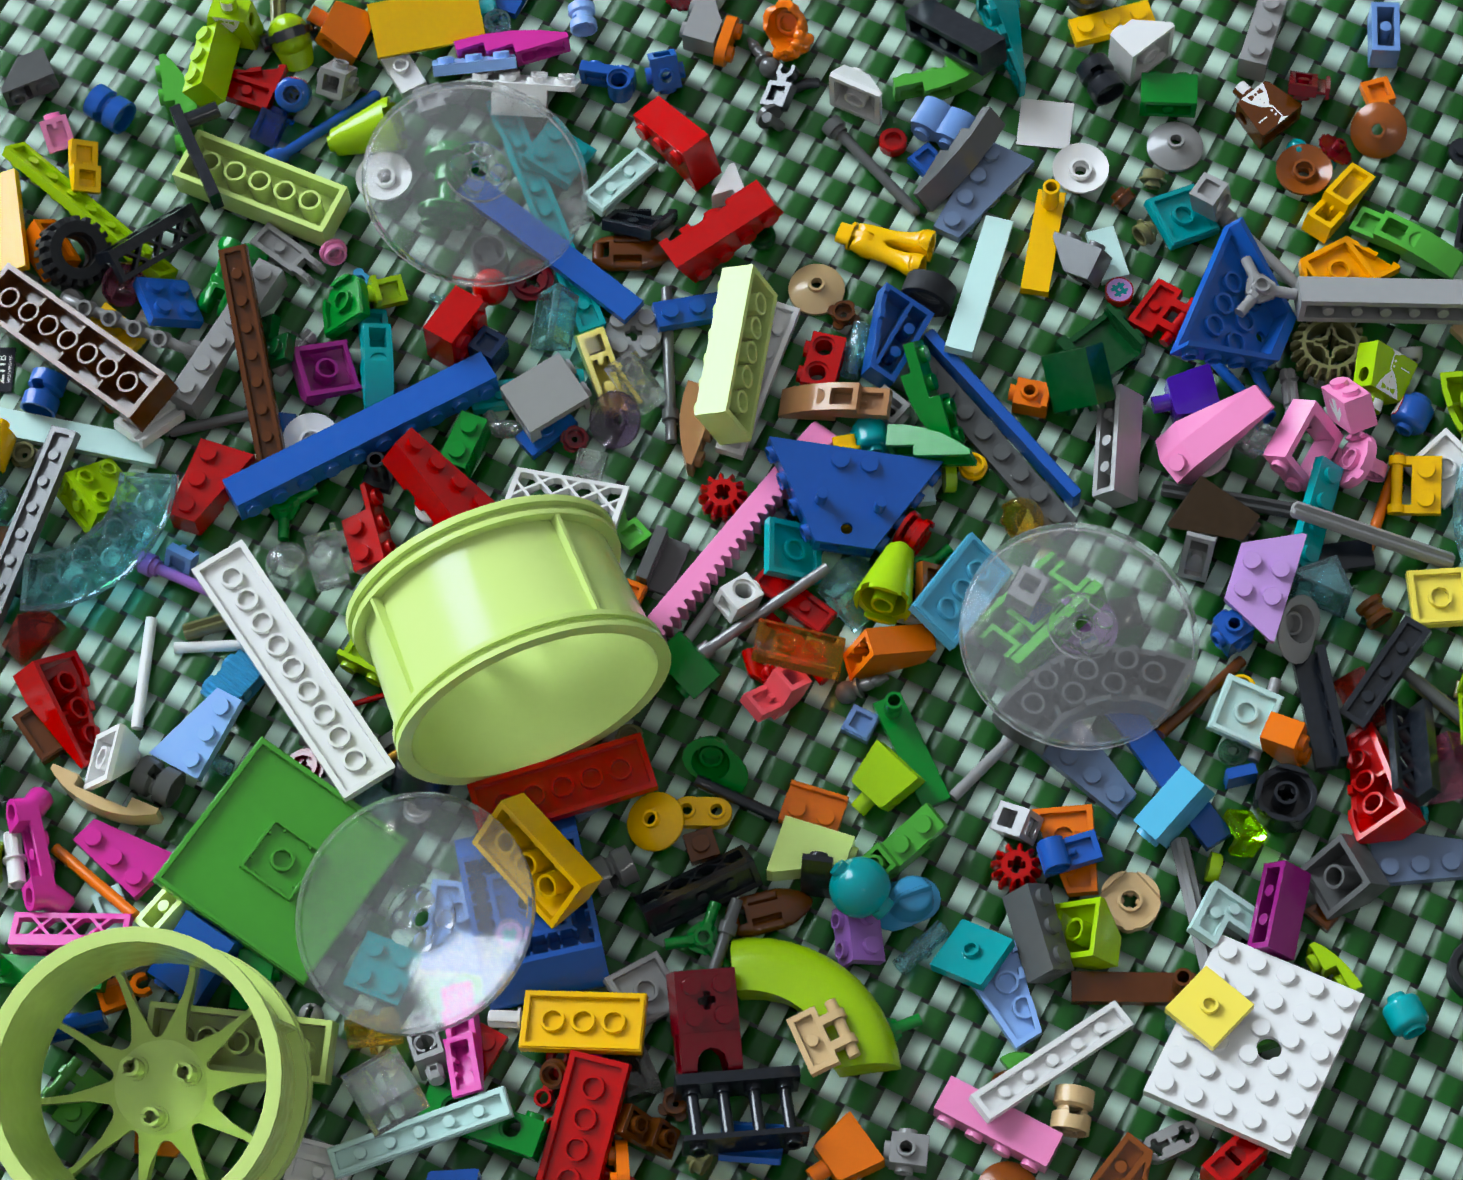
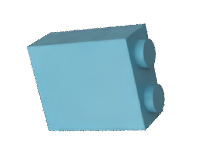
M1181 765L1133 820L1140 826L1137 832L1153 846L1157 847L1161 844L1168 849L1170 843L1183 832L1214 797L1215 793Z

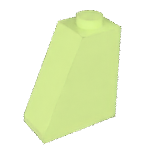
M785 815L766 869L767 880L774 882L801 879L803 853L810 854L812 851L825 852L829 857H833L834 865L841 859L846 861L849 858L857 857L859 848L855 847V836Z

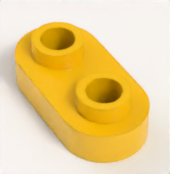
M685 796L677 799L682 809L684 807L692 809L691 813L684 814V829H703L711 826L712 829L718 830L728 826L732 820L731 805L721 797ZM714 808L722 809L719 815H714L711 811Z

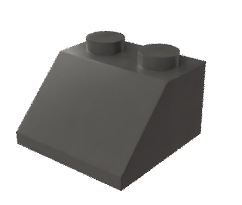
M1339 834L1300 867L1312 874L1309 890L1327 920H1332L1371 903L1391 886L1366 844H1359L1354 835Z

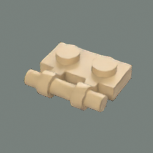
M835 998L829 999L824 1003L828 1013L819 1016L817 1009L813 1006L786 1019L813 1078L840 1065L841 1062L837 1052L841 1050H846L849 1059H855L861 1055L857 1046L859 1041L855 1033L851 1032L847 1025V1015L844 1008L839 1007ZM834 1025L839 1038L831 1041L825 1028Z

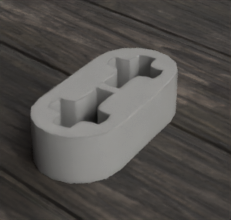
M1183 1120L1149 1135L1143 1143L1150 1149L1153 1142L1157 1146L1165 1143L1168 1144V1146L1162 1149L1161 1156L1153 1153L1151 1164H1163L1192 1150L1197 1144L1199 1132L1192 1122ZM1180 1129H1183L1185 1133L1191 1132L1192 1134L1189 1138V1143H1186L1183 1139L1175 1143L1172 1140L1178 1137Z

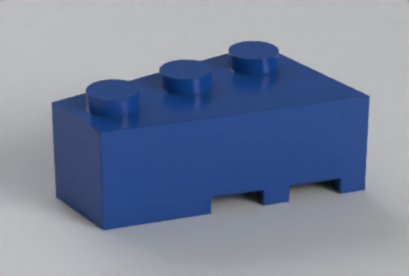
M886 282L876 294L860 376L878 388H881L884 384L890 387L896 381L907 362L903 344L919 341L935 313Z

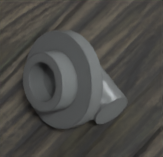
M776 104L765 105L758 111L756 124L760 128L772 127L778 132L785 128V123L779 119L781 109Z

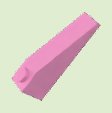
M1258 385L1251 386L1175 421L1155 440L1159 460L1177 484L1192 485L1275 407Z

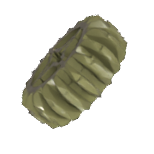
M1301 322L1298 325V331L1293 333V342L1290 344V350L1293 352L1291 360L1296 362V372L1304 371V380L1313 377L1314 385L1319 383V380L1324 381V385L1330 384V381L1337 377H1348L1352 380L1359 343L1368 342L1367 337L1362 336V327L1354 328L1355 322ZM1326 334L1321 338H1314V340H1311L1315 336ZM1328 342H1330V349H1332L1331 357H1329V350H1327ZM1345 359H1348L1347 361L1341 364L1333 365L1337 361H1344Z

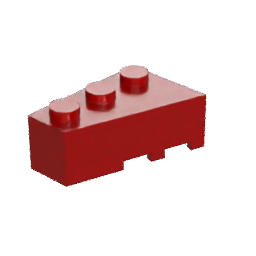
M657 96L633 114L637 124L635 130L642 140L647 141L696 192L722 173L709 134L660 96Z
M201 438L167 513L173 527L201 536L224 510L223 506L230 500L222 480L257 463L255 455Z

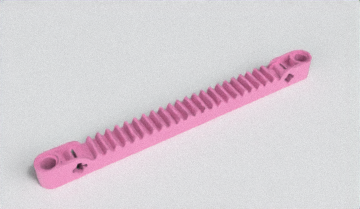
M814 421L797 440L833 445L832 438L837 435L817 421ZM775 466L647 616L659 628L666 642V636H674V628L681 629V619H689L688 610L695 612L697 610L696 602L702 603L704 601L703 593H711L710 584L717 586L718 576L724 577L726 575L725 567H733L732 559H740L739 550L746 551L747 542H754V533L761 534V524L764 525V520L768 516H774L776 508L783 506V499H790L786 489L781 490L777 482L776 474L778 471Z

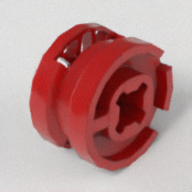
M913 510L898 527L892 542L902 541L907 543L913 549L915 557L929 540L932 534L929 528L933 529L935 523L928 518L922 519L921 514Z

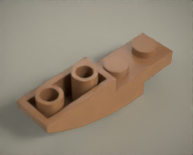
M688 380L683 394L679 425L684 465L687 474L693 477L696 468H701L704 463L706 452L703 450L706 442H712L713 436L694 415V405L698 398L699 383Z
M828 382L793 386L782 389L778 417L835 421L836 417L889 420L893 392L891 388L862 387L860 383Z

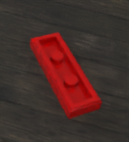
M764 568L753 579L760 584L764 592L763 597L768 601L795 583L792 580L764 575ZM808 590L803 591L779 608L819 638L838 617V613Z

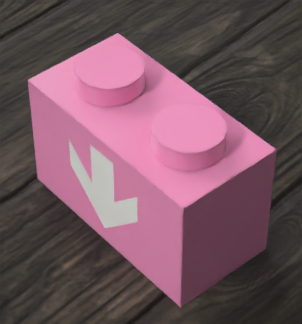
M1337 377L1332 379L1330 384L1321 387L1328 416L1348 433L1353 435L1378 425L1371 393L1348 377Z

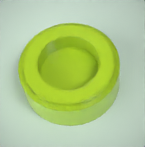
M942 467L943 492L955 493L958 483L957 467Z
M1210 852L1205 867L1204 881L1212 883L1215 880H1219L1223 866L1222 854Z

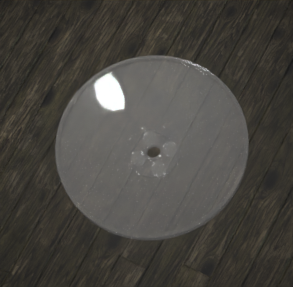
M457 80L428 86L412 93L393 106L380 120L369 139L364 155L361 181L363 198L370 219L383 240L398 256L413 267L434 278L449 283L475 287L500 286L518 282L536 275L559 259L571 245L581 227L587 208L589 186L587 169L579 146L571 132L552 111L518 90L501 84L475 80ZM473 167H481L485 170L486 174L484 176H476L471 172V169Z
M1068 522L1040 526L1025 531L1009 539L987 557L973 576L964 596L959 618V645L963 663L971 683L987 706L1001 720L1025 736L1041 743L1058 748L1089 751L1113 748L1135 741L1157 728L1172 714L1187 692L1195 673L1199 654V629L1196 614L1185 587L1169 565L1154 551L1119 531L1099 525ZM1085 620L1090 624L1091 630L1081 632L1076 628L1075 622Z
M411 792L381 799L360 809L334 829L317 850L305 872L297 898L295 913V933L302 964L309 979L323 999L340 1014L364 1028L395 1036L428 1035L447 1030L471 1019L489 1006L509 985L520 968L527 953L534 929L536 904L533 878L527 860L514 837L490 813L465 799L437 792ZM422 911H428V922L423 926H417L415 923L417 914Z

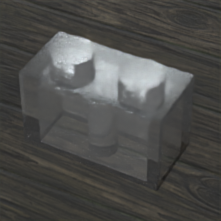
M636 350L625 352L604 368V371L636 416L649 413L668 398Z

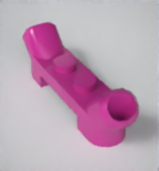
M42 787L31 788L24 798L9 799L6 805V819L9 834L21 833L30 873V878L21 888L27 911L67 913L75 903V898L55 882V862L53 858H50L48 850L49 835L44 830L42 822L43 816L50 809L54 801L50 792Z

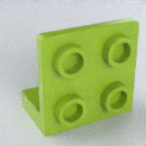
M112 458L65 472L56 495L87 536L98 532L105 514L140 503L143 498Z

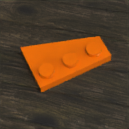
M1092 804L1032 809V811L1044 818L1040 828L1043 838L1055 835L1066 838L1095 829ZM1097 863L1059 874L1068 897L1099 895Z

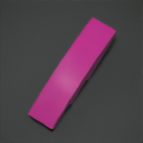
M504 31L453 41L457 58H465V55L481 53L482 56H493L495 51L509 50L510 55L515 54L518 67L571 51L567 32Z
M472 982L442 990L446 1014H443L446 1039H443L452 1097L454 1099L484 1091L482 1036L476 990Z

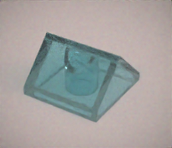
M555 283L538 294L529 349L571 351L579 296L563 284Z
M1334 555L1297 568L1289 597L1293 598L1297 595L1309 596L1317 603L1319 609L1345 619L1354 591L1338 556Z

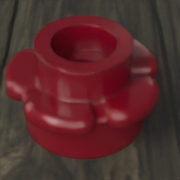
M573 425L562 432L560 441L564 444L563 448L567 452L581 453L587 448L586 443L589 440V436L583 428ZM572 438H577V442H573Z

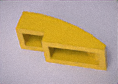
M1352 162L1324 191L1321 200L1307 213L1301 230L1325 244L1353 211L1374 182L1376 176Z

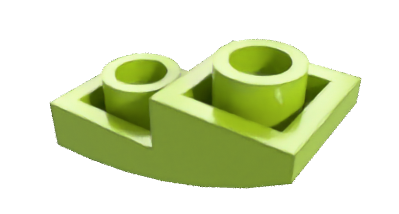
M1316 942L1309 944L1305 959L1313 973L1317 972L1325 978L1333 974L1332 981L1361 992L1362 984L1338 956Z

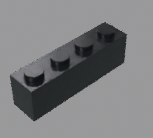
M923 0L905 11L907 35L981 76L986 75L1007 61L1005 37L936 0Z

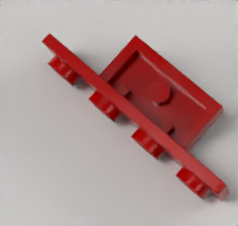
M366 482L360 484L365 510L341 521L353 569L359 575L371 571L383 558L397 548L391 539L389 531L391 524L385 515L382 505L384 497L378 488Z

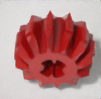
M720 472L717 480L709 476L707 479L708 485H701L700 492L702 494L699 495L698 501L700 505H703L702 512L704 515L711 514L713 522L722 517L723 522L726 524L728 516H733L746 501L748 492L744 491V483L742 481L735 482L736 479L733 474L728 479H724V475Z
M1022 843L1017 845V850H1013L1012 846L1007 844L1005 852L1000 850L995 852L997 860H993L990 863V868L994 870L991 873V879L999 881V890H1003L1008 886L1009 893H1011L1015 888H1019L1026 883H1037L1035 878L1042 876V870L1037 868L1041 865L1039 858H1032L1034 855L1033 848L1024 852ZM1014 865L1020 866L1018 873L1012 872Z

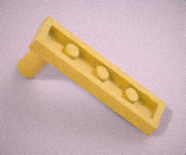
M1054 179L1046 180L1043 184V190L1038 189L1020 287V293L1049 296L1057 250L1053 234L1055 231L1060 233L1066 193L1060 192V184Z

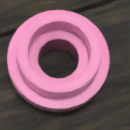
M330 239L321 246L319 250L320 258L324 263L331 266L340 265L347 257V246L341 239Z

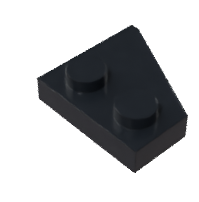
M615 209L602 219V230L613 232L617 236L628 235L637 237L640 241H651L678 220V210L669 209L665 215H652L651 209Z

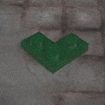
M273 313L262 317L271 370L293 362L296 336L289 332L279 335L281 317Z

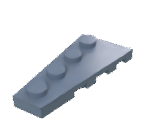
M993 143L972 172L954 190L935 222L933 231L959 243L982 220V216L990 208H993L1000 201V198L1009 189L1011 190L1026 172L1028 173L1034 167L1035 161Z
M1082 722L1072 725L1057 736L1042 756L1035 753L1116 819L1136 798L1137 793Z
M1412 833L1400 841L1368 844L1369 851L1391 886L1463 880L1462 839Z

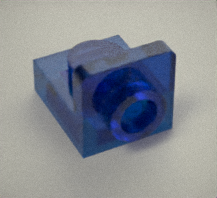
M274 105L272 109L262 107L249 137L270 148L274 147L277 149L287 124L293 126L295 121L287 117L289 112L282 110L278 106Z

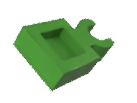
M623 510L616 530L622 549L631 557L648 546L653 534L636 517L628 521L626 512Z

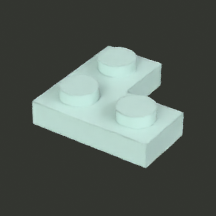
M1215 880L1210 884L1186 932L1210 948L1217 945L1225 927H1228L1248 941L1255 906Z

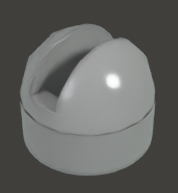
M1423 346L1399 347V352L1419 364L1423 357Z
M307 1003L299 1010L298 1017H307L309 1009H313L310 1018L324 1019L321 1007L315 1003Z

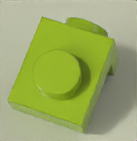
M401 274L377 279L376 275L369 276L367 283L369 302H372L374 309H386L408 303Z

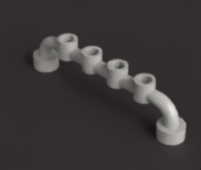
M66 289L60 295L61 300L85 317L97 318L106 327L126 330L130 337L150 340L155 347L169 348L182 353L188 361L202 342L200 340H190L185 343L173 338L169 332L148 328L146 323L142 321L126 319L118 311L102 309L94 301L85 300L83 293L76 289Z

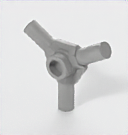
M1245 256L1240 260L1248 278L1245 290L1246 298L1235 309V313L1239 317L1243 318L1255 304L1273 300L1274 297L1296 300L1298 289L1277 286L1270 278L1258 272L1251 256Z

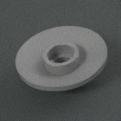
M1167 122L1159 125L1151 132L1147 141V153L1150 160L1157 167L1168 172H1183L1192 168L1198 163L1203 152V142L1199 133L1193 127L1182 122ZM1176 140V141H1179L1180 143H1179V144H1173L1171 141Z

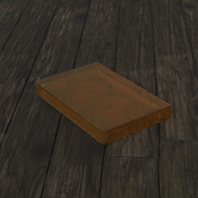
M759 618L751 660L838 681L846 638Z

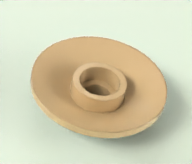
M810 264L800 268L791 277L788 294L794 307L800 308L802 313L821 316L828 314L829 306L843 301L845 284L841 275L832 267L824 264ZM820 283L821 286L815 288L812 286V284Z

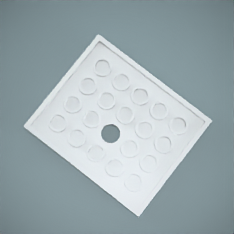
M1221 935L1217 945L1213 946L1204 967L1208 966L1254 1004V1009L1213 1052L1176 1022L1147 1081L1143 1095L1290 1159L1360 1009L1365 994ZM1265 1039L1276 1041L1281 1047V1054L1270 1060L1263 1059L1259 1056L1256 1048L1259 1042Z

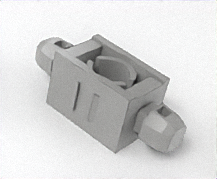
M421 1014L411 1018L410 1027L404 1029L409 1043V1050L422 1082L428 1079L431 1085L438 1086L445 1082V1072H448L444 1043L438 1033L434 1019L427 1021L425 1016Z

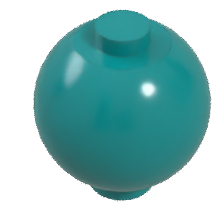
M852 857L846 861L841 859L833 866L830 871L832 876L829 882V893L833 904L840 912L852 918H867L872 915L877 920H880L890 911L894 904V901L889 898L891 890L890 879L886 870L878 862L867 857Z

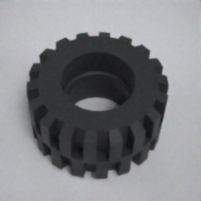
M73 215L70 218L68 216L47 226L48 228L39 234L41 238L36 240L35 243L38 250L34 252V258H39V262L35 265L37 270L43 269L44 273L41 276L44 280L50 278V285L54 287L61 285L62 290L71 288L79 290L100 280L104 276L103 273L107 272L110 266L108 264L99 265L94 255L112 245L111 242L107 243L105 240L108 237L106 231L100 232V224L97 222L90 224V218L84 217L80 219V215ZM65 238L77 241L83 248L85 261L82 268H75L69 265L63 258L61 247Z

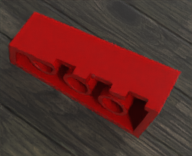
M757 179L725 200L726 206L711 208L703 213V220L698 224L690 226L688 223L680 228L679 232L681 234L673 240L669 241L666 237L658 242L675 267L693 282L697 283L709 277L714 268L721 263L729 261L734 256V252L743 245H748L754 241L759 232L764 228L774 225L778 221L779 216L784 213L766 187Z
M412 427L396 441L382 460L403 490H409L414 496V504L420 512L424 510L434 522L432 526L463 512L495 502Z

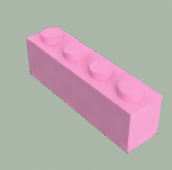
M951 1075L934 1106L933 1116L937 1117L936 1121L946 1128L953 1129L956 1127L964 1131V1136L977 1144H981L982 1141L993 1147L992 1150L1003 1158L1009 1159L1011 1156L1021 1161L1020 1165L1032 1173L1040 1171L1045 1174L1062 1143L1064 1134L1015 1108H1011L987 1124L968 1100L970 1095L979 1089Z

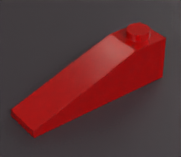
M73 650L32 661L13 676L26 704L81 769L88 767L96 735L100 734V729L95 725L92 712L96 709L94 701L89 699L87 689L90 686L89 675L77 651Z
M1371 722L1365 731L1358 728L1346 736L1349 752L1347 768L1350 770L1351 785H1347V794L1351 797V809L1348 810V820L1356 841L1359 844L1400 841L1424 826L1426 821L1421 809L1392 791L1389 750L1374 723ZM1403 780V785L1408 787L1405 781Z

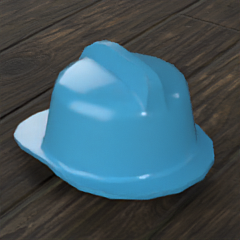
M917 875L906 876L890 883L889 898L894 901V904L890 911L880 919L881 928L888 931L902 930L933 917L938 911L941 902L940 892L936 885L929 879Z

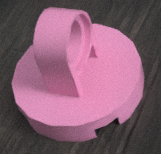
M1363 431L1353 435L1349 434L1345 438L1349 442L1346 443L1343 449L1338 447L1331 460L1344 469L1339 486L1344 489H1352L1358 486L1364 479L1378 483L1385 481L1388 465L1376 458V440Z

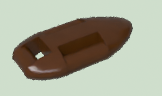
M611 235L596 240L592 245V262L602 270L611 272L646 271L664 264L670 258L658 243L660 240L656 238L651 241H640L637 237L628 235ZM609 248V257H604V249Z
M774 888L740 897L738 899L743 901L740 911L744 909L747 923L741 925L738 916L736 924L739 926L736 936L753 937L785 929L806 915L811 908L813 899L806 893L788 888Z

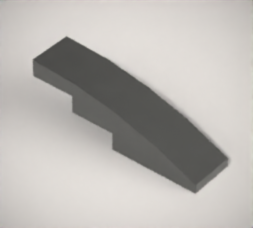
M982 107L970 128H961L949 149L939 151L915 189L913 195L928 212H933L954 192L984 157L1006 124L991 107Z

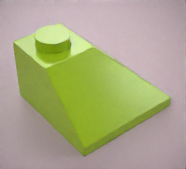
M1100 896L1056 903L1055 908L1062 925L1067 948L1070 951L1073 967L1091 970L1118 967L1122 937L1105 898Z

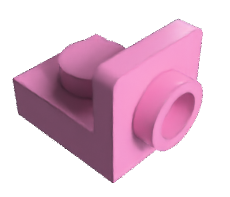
M59 111L44 115V121H40L39 124L49 154L67 150L68 141L71 138L74 139L66 114L60 115Z

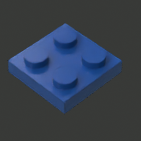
M135 278L132 285L149 326L201 328L204 319L187 280Z

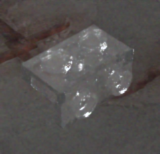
M335 522L329 523L330 530L303 537L317 593L351 584L349 574L353 573L354 569L350 555L344 556L343 548L348 546L344 531H338Z

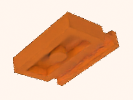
M791 779L789 790L778 817V823L782 824L785 815L839 831L849 797Z

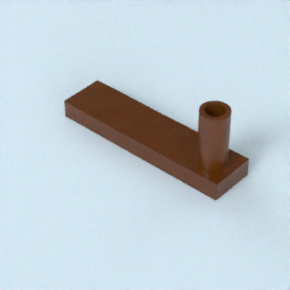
M1179 968L1175 973L1071 971V1005H1108L1115 1000L1119 1005L1167 1006L1196 976V973H1191L1187 968Z

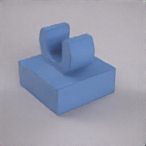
M172 542L166 548L164 565L194 577L191 569L197 565L200 552L195 551L193 553L186 549L187 545L182 544L179 546Z

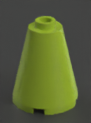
M391 97L381 98L330 129V135L327 136L330 151L336 152L338 156L405 150L407 148V138L401 139V131H405V127L395 102L389 103Z
M896 541L887 544L855 591L853 597L855 607L858 609V606H860L865 611L864 616L877 623L893 625L896 624L897 620L903 618L906 621L911 614L908 608L913 603L914 551L907 543Z

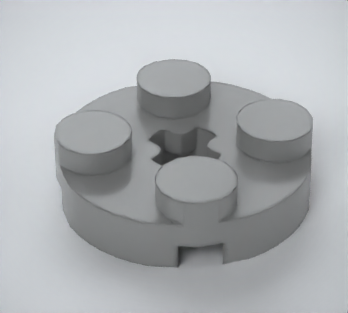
M640 309L626 324H623L613 315L610 316L605 332L613 354L619 357L621 361L629 364L643 363L652 358V354L657 349H660L662 345V332H658L655 316L651 310ZM631 331H637L642 334L637 336L635 341H631V337L627 336Z

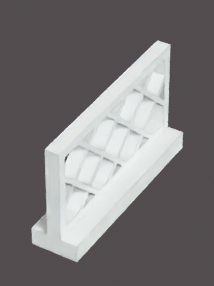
M517 467L506 497L501 499V501L530 496L531 493L540 489L545 494H569L570 496L580 497L576 491L588 489L592 493L581 498L590 501L598 499L602 504L601 507L612 516L617 529L630 493V486ZM521 478L534 480L535 483L523 487L520 480ZM559 484L564 488L552 492L548 486ZM611 493L620 495V498L608 502L604 496Z

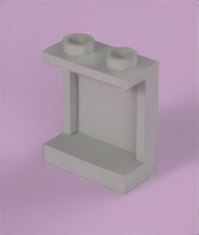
M559 352L500 387L502 399L532 443L542 438L541 431L581 406L585 410L591 407L589 397L592 396L590 389L584 381L579 383L575 377L577 371L569 359L564 360Z

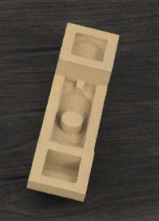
M54 763L50 768L61 787L74 801L100 817L129 825L161 824L164 820L159 808L133 797L126 808L84 790V782L79 774Z

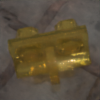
M394 1008L383 1009L380 1012V1017L370 1018L363 1011L353 1012L350 1020H344L348 1049L370 1047L371 1055H378V1046L404 1044L400 1015H397Z

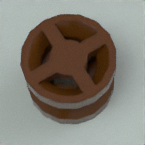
M1379 593L1364 600L1355 610L1360 617L1365 618L1366 626L1369 630L1382 626L1394 614L1389 607H1385L1383 598Z

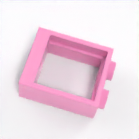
M1293 399L1262 455L1270 464L1271 469L1282 478L1289 490L1294 492L1306 491L1315 457L1325 456L1331 460L1344 435L1316 400ZM1307 431L1314 442L1300 466L1292 454L1303 434Z

